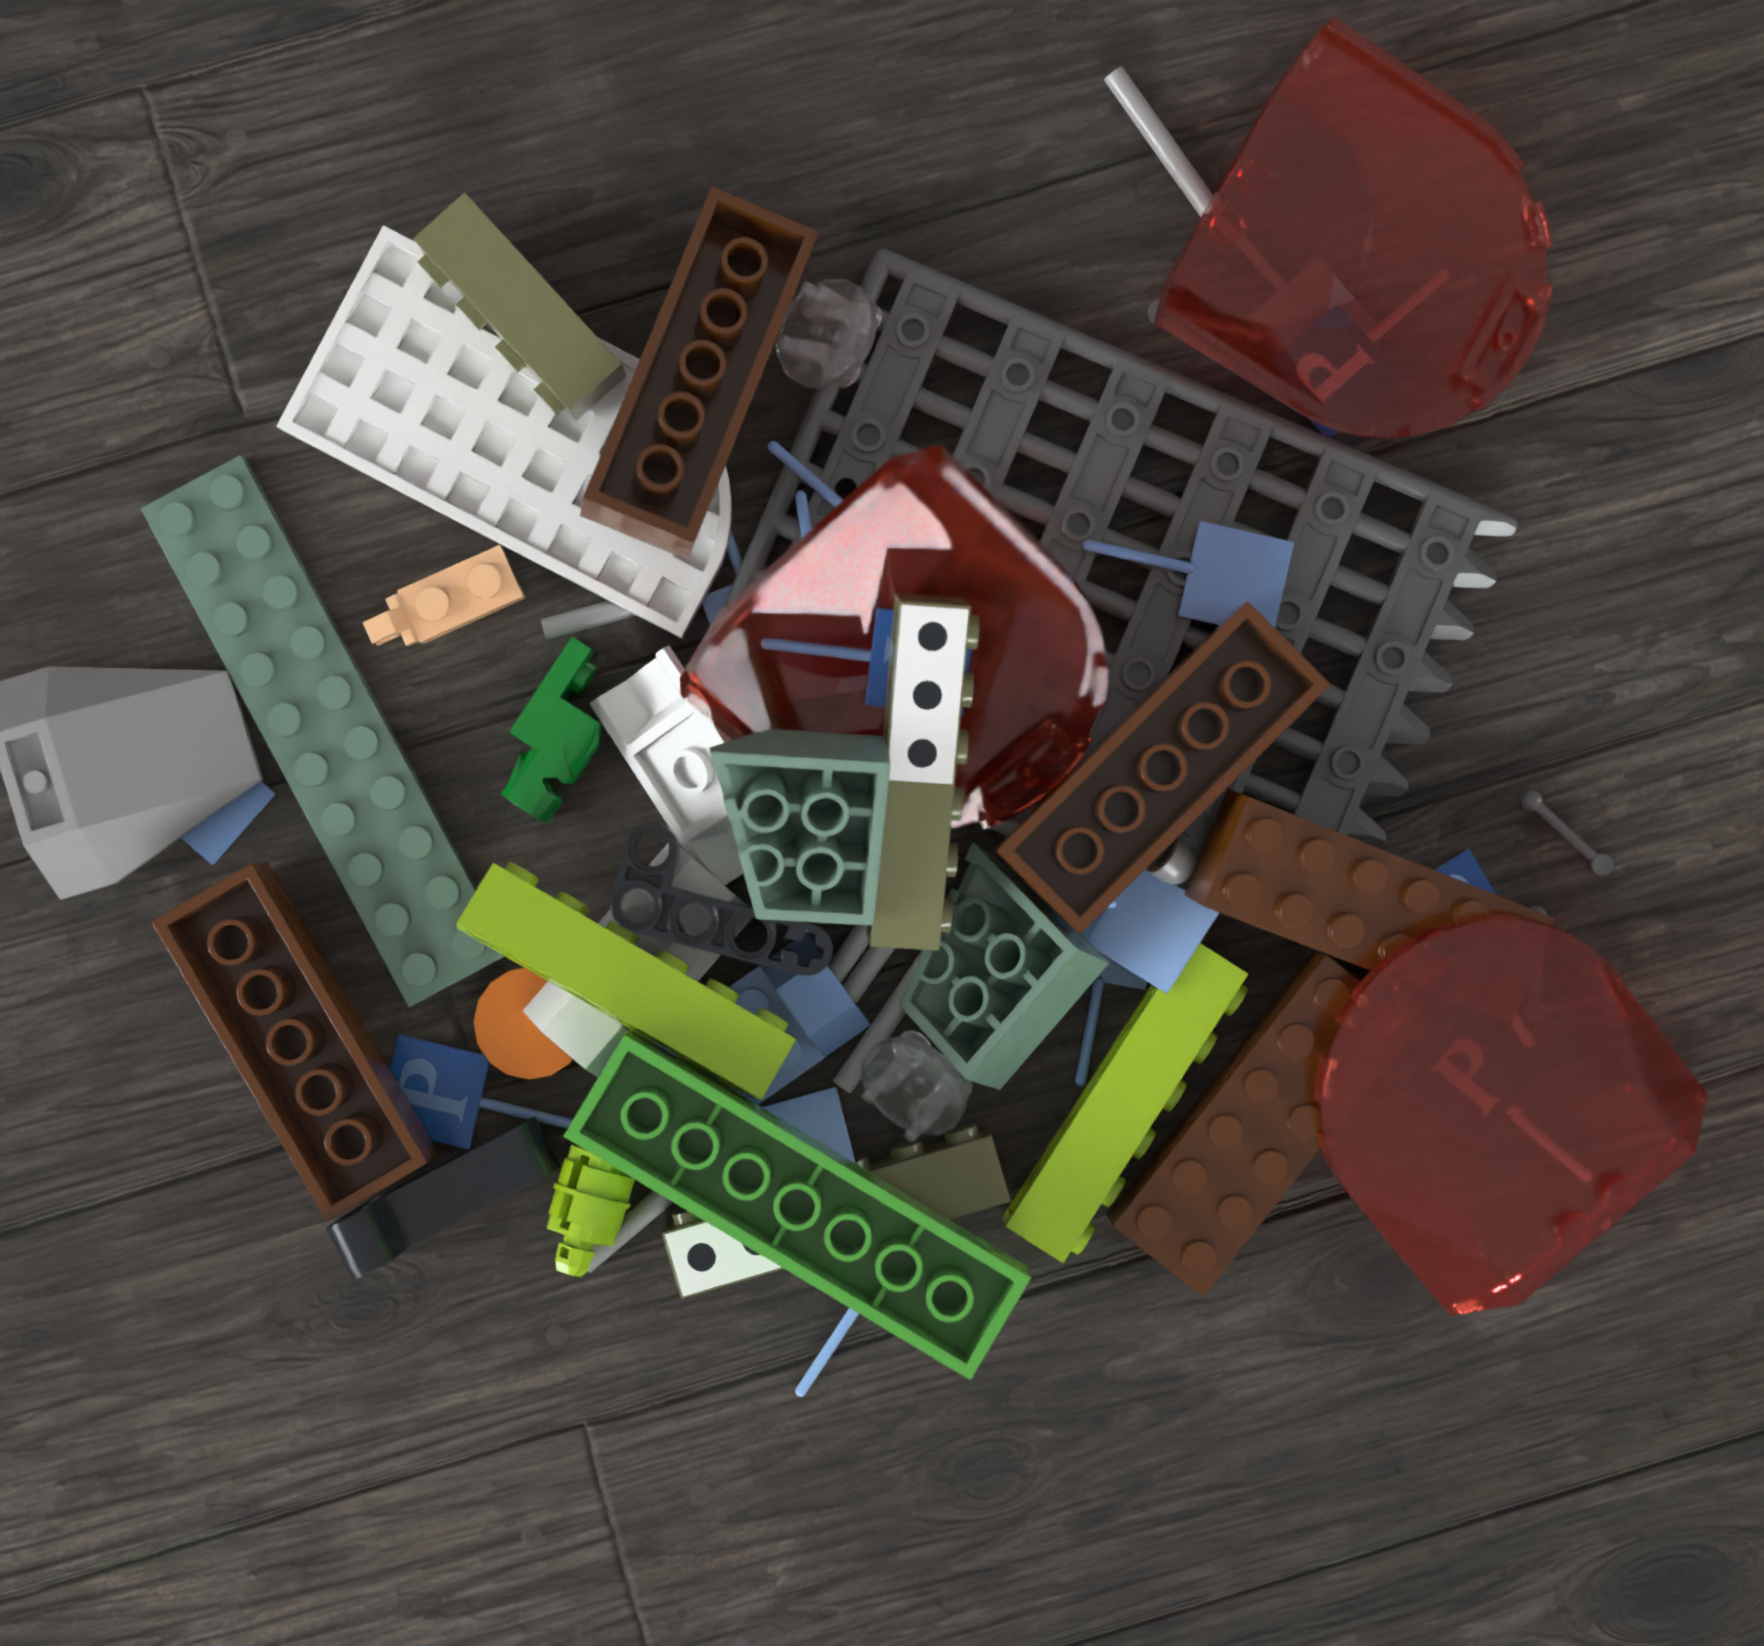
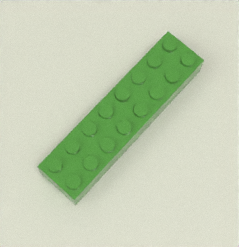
M632 1029L623 1035L563 1136L969 1380L973 1377L1031 1279L1028 1267Z

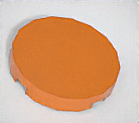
M524 967L509 970L489 984L478 1000L473 1023L477 1044L489 1063L507 1075L530 1080L553 1075L570 1064L573 1058L544 1035L523 1012V1009L548 982Z

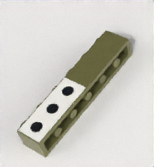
M895 593L883 725V736L886 738L891 765L873 926H866L870 947L939 951L941 932L950 933L953 902L952 898H944L946 877L956 876L957 843L949 842L951 821H960L963 810V788L955 786L956 765L966 764L969 742L968 730L960 729L962 707H971L974 691L973 672H965L967 649L976 650L979 637V615L970 614L971 606L963 597Z
M976 1124L949 1130L944 1133L945 1142L928 1147L923 1146L922 1140L900 1144L889 1150L890 1158L869 1163L868 1156L854 1158L857 1165L949 1220L1011 1202L989 1129L978 1131ZM685 1209L672 1213L674 1222L667 1223L662 1231L681 1299L784 1269Z

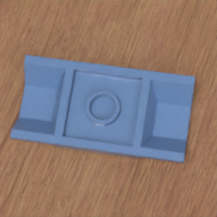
M807 932L802 941H793L785 947L798 953V963L808 965L811 956L821 957L822 955ZM781 951L771 958L781 959ZM759 965L728 987L739 995L735 1004L754 1015L759 1008H763L780 1017L789 1024L785 1033L794 1037L796 1041L762 1100L755 1102L730 1086L724 1085L758 1105L865 1030L871 1023L850 997L829 965L820 973L811 976L798 975Z

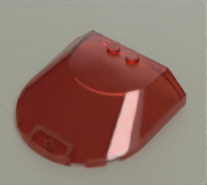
M1331 18L1318 29L1270 93L1163 283L1154 324L1320 425L1347 434L1382 439L1405 438L1426 434L1454 425L1455 422L1468 416L1476 409L1488 405L1506 389L1531 355L1541 334L1552 292V282H1546L1545 249L1552 247L1549 222L1542 199L1534 202L1529 188L1519 172L1525 167L1524 163L1510 144L1489 123L1339 19Z
M940 444L888 459L717 614L680 676V695L732 740L766 729L883 736L885 707L865 705L869 661L768 650L762 648V639L774 638L872 650L877 607L893 609L895 593L963 597L971 606L970 614L979 615V637L976 650H971L969 672H973L974 675L971 707H964L963 716L960 721V729L968 730L969 737L966 764H957L955 786L963 788L962 817L960 821H951V829L968 826L977 822H981L982 828L986 829L1011 819L1033 806L1059 785L1077 765L1092 741L1089 731L1096 719L1098 709H1104L1108 689V665L1105 659L1102 633L1098 621L1078 583Z
M1481 915V921L1455 928L1448 923L1442 924L1419 934L1398 947L1377 964L1351 993L1335 1019L1341 1024V1027L1334 1039L1330 1054L1321 1053L1316 1075L1314 1099L1321 1107L1322 1130L1318 1131V1138L1324 1157L1333 1175L1345 1192L1432 1297L1451 1316L1522 1304L1696 1153L1708 1094L1618 974L1598 953L1558 927L1533 922L1524 916Z

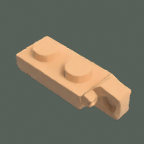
M498 545L397 590V594L385 599L390 610L363 622V625L371 643H376L377 646L399 636H402L406 646L417 642L425 644L517 603L526 597L503 546Z

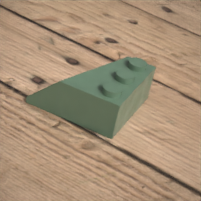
M766 729L711 746V758L718 775L723 793V801L739 851V859L756 919L873 926L891 765L885 736Z
M972 842L965 857V860L970 863L958 890L951 888L947 897L952 898L953 902L950 933L941 932L939 951L923 950L899 1005L966 1080L1000 1090L1106 968L1109 962L1082 934L1075 932L1018 874L979 844Z

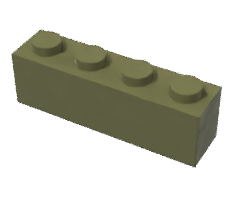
M465 192L413 238L424 254L417 261L419 266L440 289L447 282L463 297L456 303V306L479 331L488 324L501 339L495 346V349L517 373L525 367L531 371L541 382L533 390L555 415H558L565 409L577 421L627 376L621 362Z

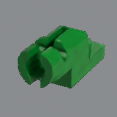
M571 637L509 731V733L531 746L528 753L523 750L521 751L511 777L501 795L543 823L550 822L563 802L562 797L554 792L550 779H559L562 783L575 785L600 747L602 740L603 724L567 700L572 691L580 695L598 669V666L591 663L597 652L574 637Z

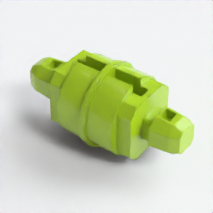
M576 1145L570 1146L568 1156L564 1159L558 1182L554 1183L555 1193L548 1214L550 1216L546 1228L565 1235L563 1242L558 1243L555 1257L556 1270L568 1275L582 1277L588 1271L595 1253L592 1250L593 1243L614 1246L626 1209H629L631 1205L629 1198L635 1179Z

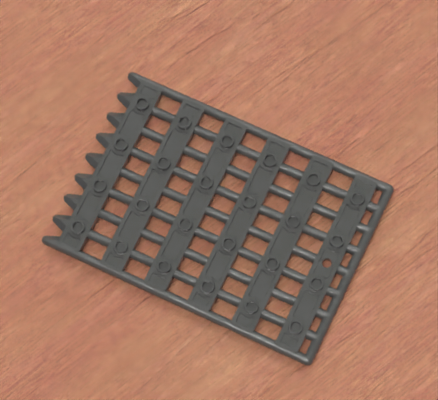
M883 248L876 250L870 259L789 450L793 457L834 492L836 486L841 481L848 480L855 483L857 494L851 500H844L854 509L861 504L884 477L890 460L942 481L929 513L923 512L957 542L912 594L963 597L971 606L970 614H978L979 621L1002 630L989 661L971 654L969 672H973L974 680L980 683L973 697L971 707H969L967 713L963 712L960 721V729L968 730L969 742L966 764L956 765L955 786L963 788V798L1019 822H1022L1038 805L997 788L1010 757L1060 777L1061 783L1169 675L1180 646L1183 645L1194 650L1210 634L1206 630L1191 625L1192 619L1178 616L1187 573L1130 561L1149 569L1138 599L1135 601L1086 580L1097 553L1086 551L1083 547L1084 541L1089 539L1190 562L1199 521L1273 537L1234 520L1247 489L1297 510L1285 540L1295 543L1275 629L1300 654L1309 637L1356 657L1344 689L1331 684L1315 700L1317 703L1334 709L1322 741L1288 727L1272 743L1276 747L1312 761L1300 793L1251 773L1255 761L1227 788L1379 848L1386 842L1385 831L1359 808L1364 795L1399 797L1408 790L1407 779L1381 755L1385 744L1421 745L1430 738L1429 727L1403 703L1407 692L1444 693L1452 686L1451 675L1425 651L1429 640L1466 641L1474 634L1473 623L1447 599L1451 588L1488 589L1497 581L1495 571L1469 547L1473 536H1511L1518 528L1517 519L1506 512ZM888 275L903 281L891 312L876 306ZM956 304L1008 325L995 357L944 335ZM866 327L881 333L869 364L853 358ZM1060 348L1112 369L1099 401L1047 379ZM934 356L986 377L973 409L922 387ZM844 379L859 385L846 416L831 410ZM1165 392L1216 414L1203 445L1152 424ZM1038 400L1090 421L1077 453L1025 431ZM912 408L964 429L951 461L900 439ZM822 431L837 437L824 468L809 462ZM1269 437L1319 458L1306 489L1256 468ZM1143 444L1193 465L1181 497L1130 476ZM1016 452L1068 474L1055 505L1003 483ZM784 464L697 667L695 681L705 689L804 731L883 736L885 707L865 705L866 689L853 691L841 721L794 701L784 702L776 650L764 649L761 646L763 638H774L769 606L811 599L799 519L787 514L800 483L806 486L809 485ZM1374 481L1422 501L1410 533L1361 513ZM814 491L808 508L822 596L828 597L834 596L843 571L826 558L820 550L848 518L819 493ZM1120 497L1171 517L1159 549L1108 528ZM994 504L1046 526L1033 557L981 535ZM1352 533L1400 553L1388 585L1339 565ZM778 535L793 541L780 572L765 567ZM972 556L1024 578L1011 609L959 587ZM1330 585L1378 605L1366 637L1317 617ZM756 587L771 593L758 625L743 619ZM1076 601L1127 621L1115 653L1064 632ZM868 610L873 637L876 613ZM734 639L749 645L736 677L721 671ZM1054 653L1105 674L1093 705L1042 684ZM1032 705L1083 726L1071 757L1019 736ZM1227 788L1178 836L1191 846L1196 854L1197 862ZM1191 877L1186 882L1175 885L1186 891Z

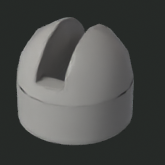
M1177 837L1146 869L1163 882L1170 884L1184 883L1192 877L1197 864L1196 854L1187 842Z

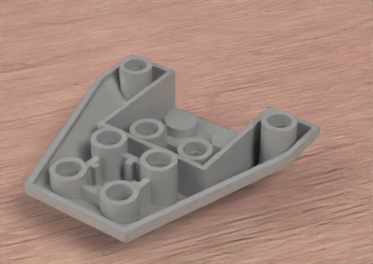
M48 666L0 681V770L23 846L60 900L119 883L263 780L235 684L228 671Z

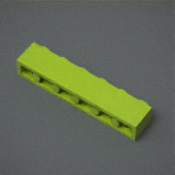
M509 862L505 869L492 863L456 923L457 929L755 1102L763 1099L796 1041L794 1037L785 1033L789 1026L786 1021L763 1008H759L755 1015L735 1004L739 997L736 992L713 979H709L704 986L685 975L689 966L668 952L659 950L656 957L635 946L639 936L620 927L618 923L610 920L605 928L587 918L586 914L589 911V907L574 897L559 891L556 898L544 893L535 887L539 878L526 869L512 862Z
M1200 943L1168 994L1152 984L1150 985L1002 1216L1005 1227L1061 1263L1065 1262L1070 1252L1076 1255L1082 1252L1094 1232L1095 1226L1090 1224V1221L1100 1205L1103 1204L1109 1207L1122 1190L1126 1179L1120 1176L1125 1166L1132 1156L1139 1160L1151 1145L1156 1131L1151 1128L1162 1109L1170 1112L1184 1093L1187 1083L1181 1079L1193 1061L1198 1064L1202 1063L1213 1048L1217 1035L1212 1033V1030L1223 1013L1231 1016L1242 1003L1248 991V988L1242 984L1248 973Z

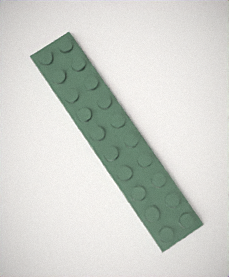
M239 455L140 508L408 1007L418 1004L505 957L457 929L456 923L477 890V887L247 459Z

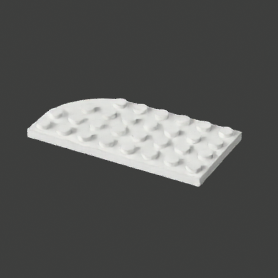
M383 225L282 414L277 427L683 639L719 572L728 549L732 525V498L727 468L725 467L688 560L581 517L583 496L640 359L599 338L621 362L627 376L577 421L565 409L558 415H555L533 390L541 382L531 371L525 367L517 373L495 349V346L501 339L488 324L479 331L456 306V303L463 298L449 282L440 289L419 266L417 261L424 254L417 244Z

